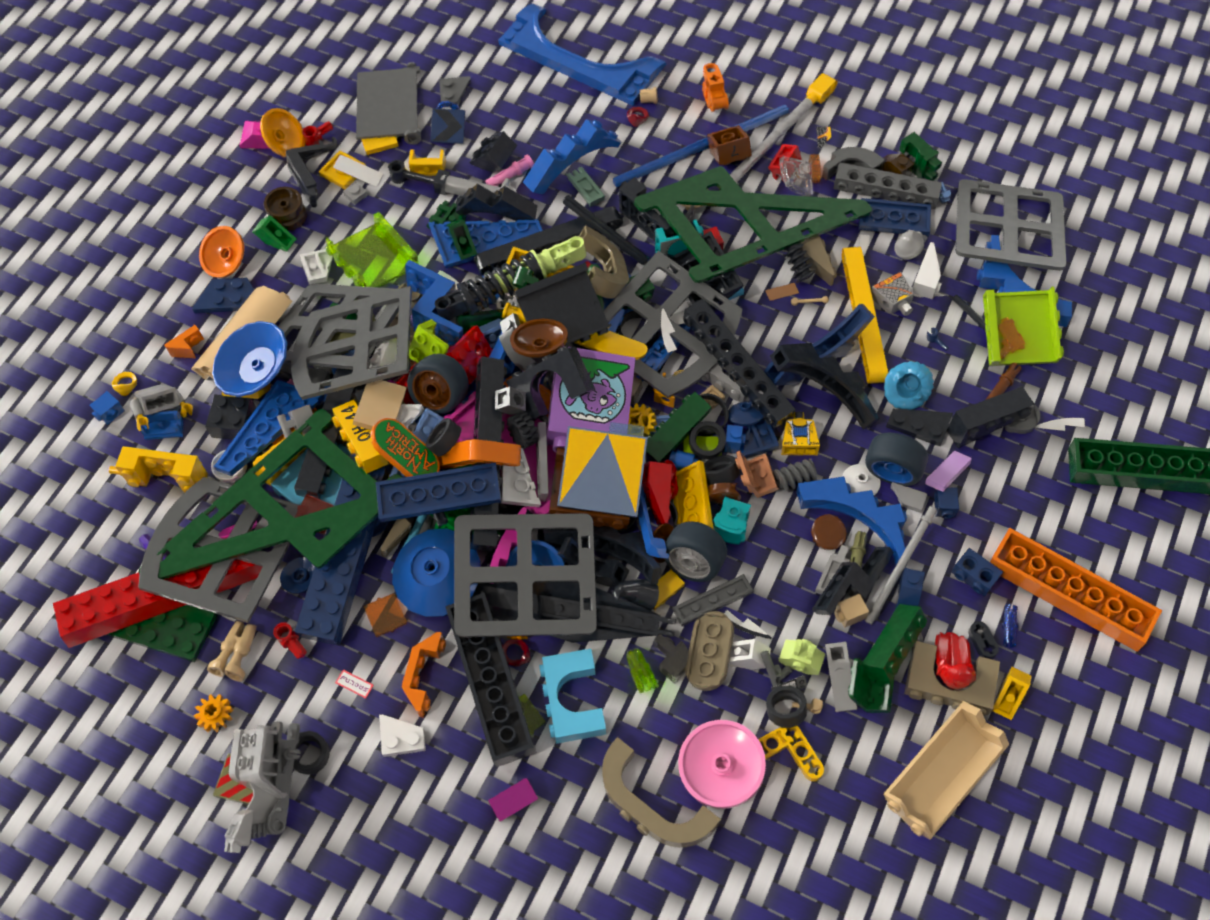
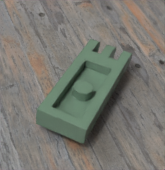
M579 167L578 171L576 169L573 170V175L570 172L566 174L569 181L590 207L605 200L603 192L582 167Z

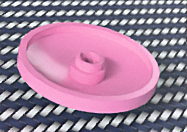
M714 720L700 725L687 736L679 753L678 766L685 788L697 801L709 807L725 809L739 806L755 795L765 776L766 761L761 743L748 728L729 720Z

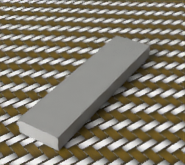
M539 422L537 425L538 430H536L539 433V440L536 443L537 489L539 500L546 502L548 496L546 422Z

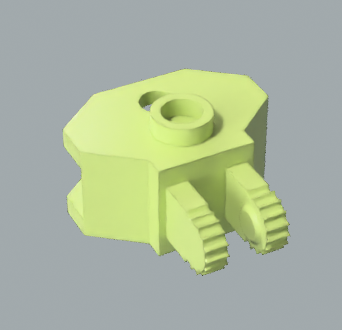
M785 640L779 662L805 674L819 675L825 653L809 640Z

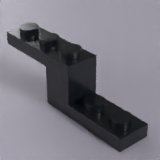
M875 547L863 568L856 562H842L812 610L817 615H831L846 593L850 597L860 594L862 599H865L870 594L875 582L880 578V574L889 563L894 551L890 547Z

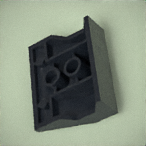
M711 231L701 236L715 255H724L723 250ZM688 248L675 255L664 254L688 272L691 267L700 264ZM672 266L668 268L674 274L678 272ZM714 267L710 270L711 272H715L719 269L718 267ZM735 270L719 274L712 279L704 281V283L727 299L744 287ZM674 279L677 286H679L680 283ZM692 293L686 299V302L691 306L702 298ZM716 297L714 298L713 301H715L717 304H723L721 300H719ZM706 302L713 311L716 309L714 306Z

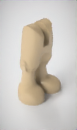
M236 621L225 640L221 643L222 652L215 660L209 663L207 671L219 677L226 674L230 679L242 682L245 678V672L241 668V660L250 652V646L256 632V625L247 624L244 629V622ZM234 651L232 659L226 666L230 654Z

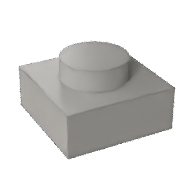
M357 182L343 191L344 196L354 205L368 196L367 191Z

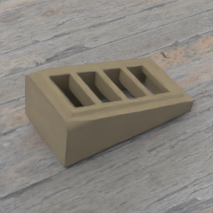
M405 518L395 521L380 550L383 557H386L411 532V523Z

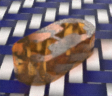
M810 154L808 161L810 183H820L821 167L819 154Z

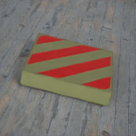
M228 754L213 796L248 805L253 798V790L230 778L231 754Z

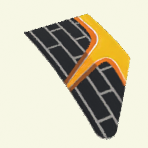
M816 127L818 148H821L831 138L830 127Z

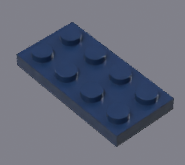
M861 198V200H865L871 206L872 211L870 215L859 219V230L903 234L908 230H914L929 236L931 223L930 204Z

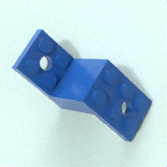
M408 260L405 264L407 287L411 286L412 291L423 295L412 308L414 332L418 325L432 319L437 323L434 330L435 335L447 343L449 347L455 345L463 337V327L438 316L435 307L437 298L456 291L455 282Z

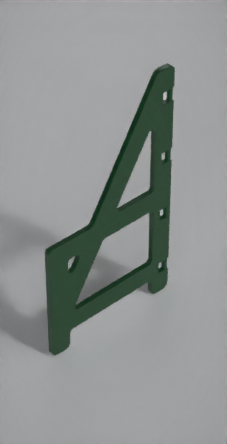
M722 166L640 195L634 200V205L641 212L657 209L700 263L689 269V276L695 283H702L712 279L714 276L727 273L779 252L789 246L801 243L808 238L816 237L841 227L853 220L870 215L872 211L871 206L865 200L746 193ZM717 186L720 191L708 190V188ZM677 204L735 208L761 240L717 256L681 212ZM759 209L813 212L824 215L782 232H777ZM849 213L853 214V216L847 218L846 216ZM807 230L810 232L807 235L802 234V232ZM762 248L765 250L764 252L759 254L757 252V250ZM718 267L719 270L711 272L710 269Z
M319 409L299 429L292 432L216 499L206 511L199 514L164 545L165 547L157 555L164 554L167 551L171 554L162 562L160 561L158 578L163 580L284 542H290L316 568L320 569L379 515L376 493L377 481L368 473L366 474L365 470L359 468L357 463L323 434V431L333 421L332 416L326 410ZM310 426L311 430L303 436L301 432ZM307 447L353 487L361 497L294 518L262 488V485L303 448ZM264 466L266 470L257 477L255 473ZM393 474L387 480L398 479L402 477L399 474ZM243 502L251 505L269 523L267 527L194 548L204 536ZM217 508L219 511L209 518L207 515ZM327 529L331 530L322 540L315 538L317 532Z

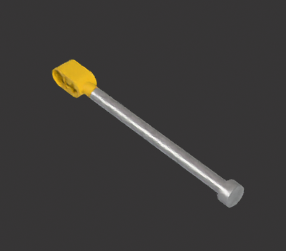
M822 73L809 86L806 93L807 97L752 152V156L747 157L730 174L734 181L737 183L816 101L820 104L823 103L833 93L838 81Z

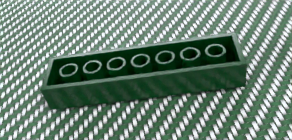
M1074 438L1068 448L1070 483L1210 494V448Z

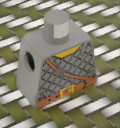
M901 272L872 286V299L887 313L893 314L900 310L904 316H907L913 311L910 304L914 294Z

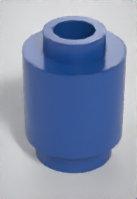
M679 450L677 452L672 451L669 459L676 466V470H681L698 461V459H695V454Z

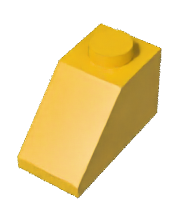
M1011 667L1000 688L992 711L1012 720L1030 686L1032 676Z

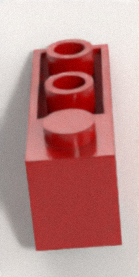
M650 461L644 463L642 487L657 525L668 524L671 516L669 502L672 497L670 489L673 479L672 464Z

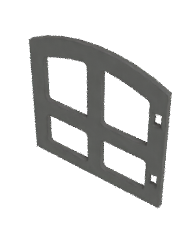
M658 251L603 312L608 323L624 306L630 307L647 319L645 325L632 338L646 345L661 330V313L664 308L675 332L670 333V336L699 356L700 359L670 379H666L638 359L635 360L634 374L669 398L695 384L718 363L714 355L707 351L703 342L673 322L670 317L690 294L695 293L724 313L723 323L735 335L743 309L706 283H695L687 270ZM672 266L678 272L674 274L668 268ZM657 269H660L678 281L680 285L660 308L655 309L636 296L635 293ZM715 297L723 302L721 306L713 301Z
M411 286L313 311L309 314L297 336L291 359L292 379L302 400L409 372ZM399 301L398 324L371 332L373 309ZM358 312L355 336L310 348L315 333L323 321ZM397 338L396 362L369 369L370 346L377 342ZM355 349L353 372L351 374L312 383L308 370L309 360Z
M203 477L173 504L158 524L143 557L139 589L249 623L291 543L284 542L274 545L271 552L258 550L212 565L199 589H192L159 579L160 561L162 562L164 554L157 555V553L184 529V527L179 526L182 520L206 496L220 497L223 494L219 492L221 488L228 490L232 486ZM272 497L281 506H284L285 510L294 518L306 515L308 507ZM247 502L242 503L246 506L228 538L250 532L258 518L259 513ZM207 534L195 547H202L225 539ZM236 559L263 567L243 603L215 596L229 568Z

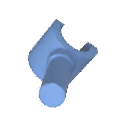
M941 182L942 192L939 195V199L944 203L950 201L951 191L946 190L943 182Z

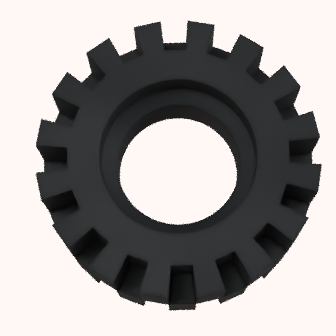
M526 412L517 413L507 419V429L510 431V437H513V442L521 445L523 449L536 444L539 440V433L536 432L538 429L534 426V421H531L530 415L528 416Z

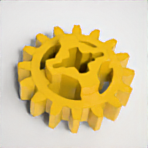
M635 403L634 408L630 406L627 434L648 437L651 435L650 432H656L654 426L658 425L655 420L657 417L650 407L647 408L645 404L639 407L637 403Z

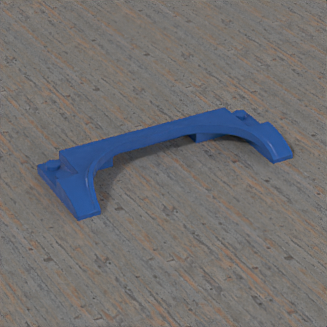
M534 3L527 5L515 15L516 21L498 40L499 45L632 106L640 98V90L647 89L666 66V62L653 56L619 64H603L590 61L550 42L543 35L538 21L547 12V9Z

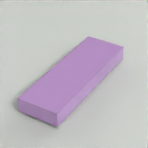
M954 451L926 478L925 484L943 492L971 464L972 458Z

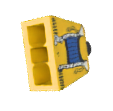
M801 411L794 412L793 419L786 420L781 455H818L820 443L814 421L812 419H804V413Z

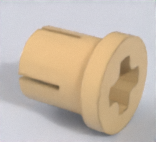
M657 87L640 90L641 103L654 102V104H658Z

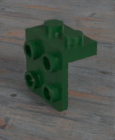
M859 658L854 659L850 670L851 684L848 687L850 699L866 713H890L894 678L891 682L869 679L862 666L863 661Z

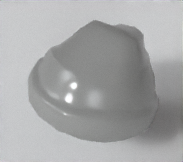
M908 230L895 243L896 255L904 260L917 257L924 249V242H926L928 237L919 231Z

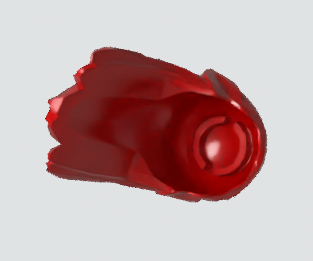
M940 632V634H937L935 638V645L937 646L936 663L938 667L936 675H939L944 683L952 689H963L972 682H975L976 672L971 663L968 640L963 635L959 637L953 632H947L946 634Z

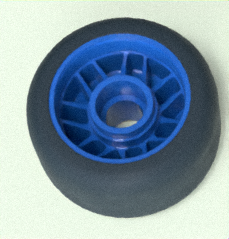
M882 433L875 436L866 455L865 464L869 472L882 481L890 484L894 482L903 486H910L918 483L923 477L928 462V452L920 442L909 436L898 433Z

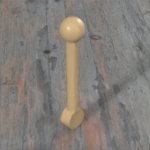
M827 296L801 300L792 298L791 304L796 306L798 303H827L829 299Z

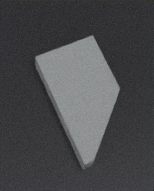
M892 482L890 488L895 492L901 506L921 513L927 493Z

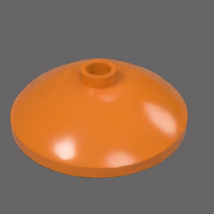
M218 226L209 231L204 237L199 250V260L203 270L215 278H225L233 274L243 260L244 242L239 232L229 226Z

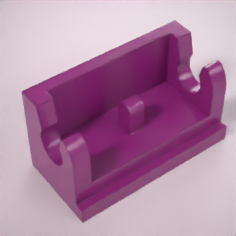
M527 778L489 799L488 802L501 822L538 800V797Z

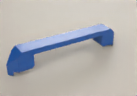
M641 485L638 517L646 553L654 557L669 558L670 554L666 553L665 540L653 537L645 502L646 495Z

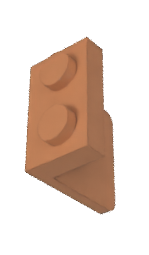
M741 451L736 452L738 458L735 461L737 467L743 473L741 480L744 486H747L750 493L753 492L759 498L779 490L766 454L747 460Z

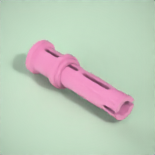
M527 154L523 159L518 162L514 161L509 168L485 180L488 185L498 186L506 178L510 179L516 175L521 176L524 171L532 168L534 163Z

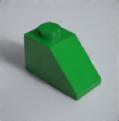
M270 215L261 219L252 231L265 244L285 252L289 250L296 240L290 232Z

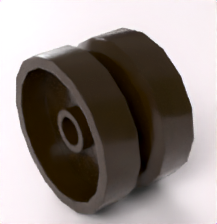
M285 186L278 187L266 195L264 208L268 216H272L287 231H293L302 226L306 220L307 213L302 197L296 189Z

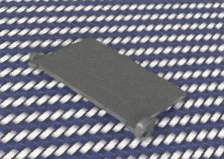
M409 62L404 69L357 72V140L404 136L405 142L411 145L418 144L421 141V129H418L417 73H420V66H417L414 62Z

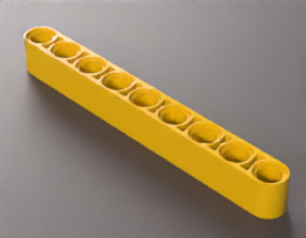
M861 246L842 248V263L852 311L859 304H864L875 316L858 336L867 383H885L888 368Z

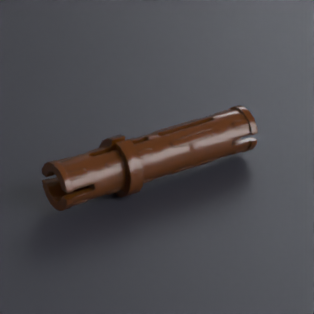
M1011 363L1007 371L999 377V382L985 400L1003 394L1009 386H1012L1015 382V377L1022 370L1021 366L1019 365L1014 370L1017 363Z

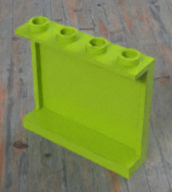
M1054 286L1049 290L994 293V290H986L983 295L989 366H1004L1011 363H1017V365L1057 363L1063 357L1064 349L1063 346H1060L1062 330L1058 327L1060 312L1056 307L1058 294L1055 292Z

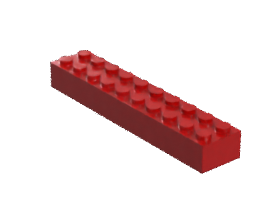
M239 559L234 560L216 594L257 579L263 567ZM212 565L163 580L192 589H199ZM138 572L53 603L60 637L68 648L187 604L140 590V574Z

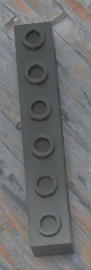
M840 162L833 189L890 201L930 204L931 209H936L942 183Z

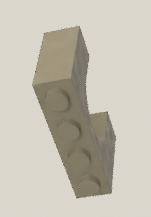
M916 641L911 652L904 694L916 700H930L935 705H949L955 710L965 701L981 709L983 716L989 715L994 707L1000 662L978 657L974 663V670L976 672L975 682H972L971 686L965 690L953 691L942 686L935 677L934 661L937 646Z

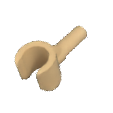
M813 698L811 704L807 703V710L814 714L821 712L823 701ZM792 702V707L799 708V704Z

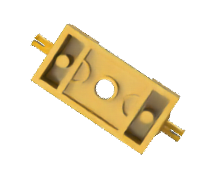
M124 446L116 466L109 467L110 474L123 476L127 484L132 487H147L151 474L155 476H170L176 480L184 493L203 477L207 478L208 476L206 469L197 456Z

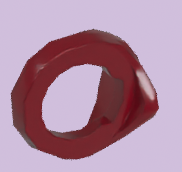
M633 107L627 112V118L634 127L646 122L649 116L648 111L642 107ZM634 112H641V113L644 114V117H643V116H640V115H638V114H632V113H634Z
M510 639L505 642L503 649L509 665L518 667L530 661V651L524 641ZM518 644L521 646L524 654L520 660H511L507 656V649L510 645Z

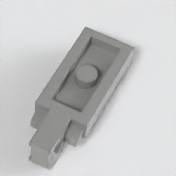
M841 545L838 555L835 553L830 555L816 587V593L822 594L841 563L850 561L846 558L849 547Z

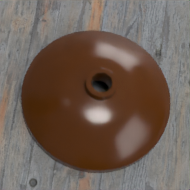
M553 319L527 321L519 325L510 336L513 350L529 358H542L549 354H554L568 340L566 327Z

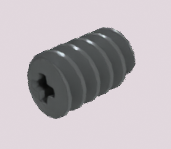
M810 458L809 460H802L801 463L790 464L787 468L782 467L780 470L775 469L773 471L778 488L781 489L783 487L785 491H788V485L795 489L796 482L797 484L803 483L802 480L810 482V477L813 481H817L816 468Z

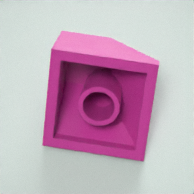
M245 121L239 145L240 148L270 149L261 134V121Z

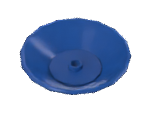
M257 321L245 324L232 332L221 344L214 358L212 375L215 385L224 394L235 397L254 394L267 386L279 373L286 359L287 341L283 330L274 323Z
M429 529L414 536L400 550L393 565L392 584L398 599L409 611L425 617L447 615L445 606L454 603V531L450 529ZM470 549V565L472 567H480L481 561L477 551ZM431 566H435L433 571H430ZM478 583L471 584L470 598L473 596Z

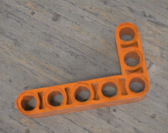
M475 439L458 442L445 455L437 456L439 469L445 470L476 463L489 464L495 462L496 465L520 466L521 445Z

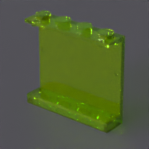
M380 212L373 214V225L335 244L328 237L325 238L327 254L333 256L338 267L344 269L346 276L354 281L355 286L379 288L406 274L405 264L408 260L418 264V255Z

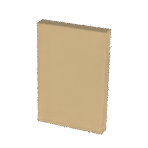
M383 380L367 383L356 411L353 425L371 430L381 419L392 418L397 420L407 387Z

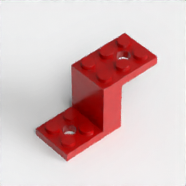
M478 325L471 327L455 345L450 346L446 355L454 358L462 365L468 376L469 384H471L477 375V363L482 356L489 357L493 349L488 344ZM410 371L394 384L407 387ZM407 387L403 401L405 404H415L410 397Z

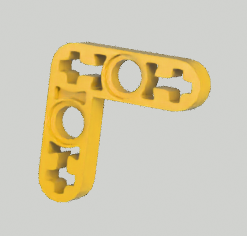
M798 726L792 728L779 727L758 739L762 744L763 751L767 753L764 754L765 760L787 748L807 780L815 782L822 777L824 767ZM787 729H789L790 732L793 730L795 731L793 737L797 743L794 744V746H791V744H793L794 742L792 737L786 736ZM771 738L775 739L778 742V747L770 749L767 747L766 741ZM804 747L807 749L808 755L806 757H799L796 754V749ZM810 758L813 759L810 761L811 766L819 769L817 775L809 773L810 766L807 761Z

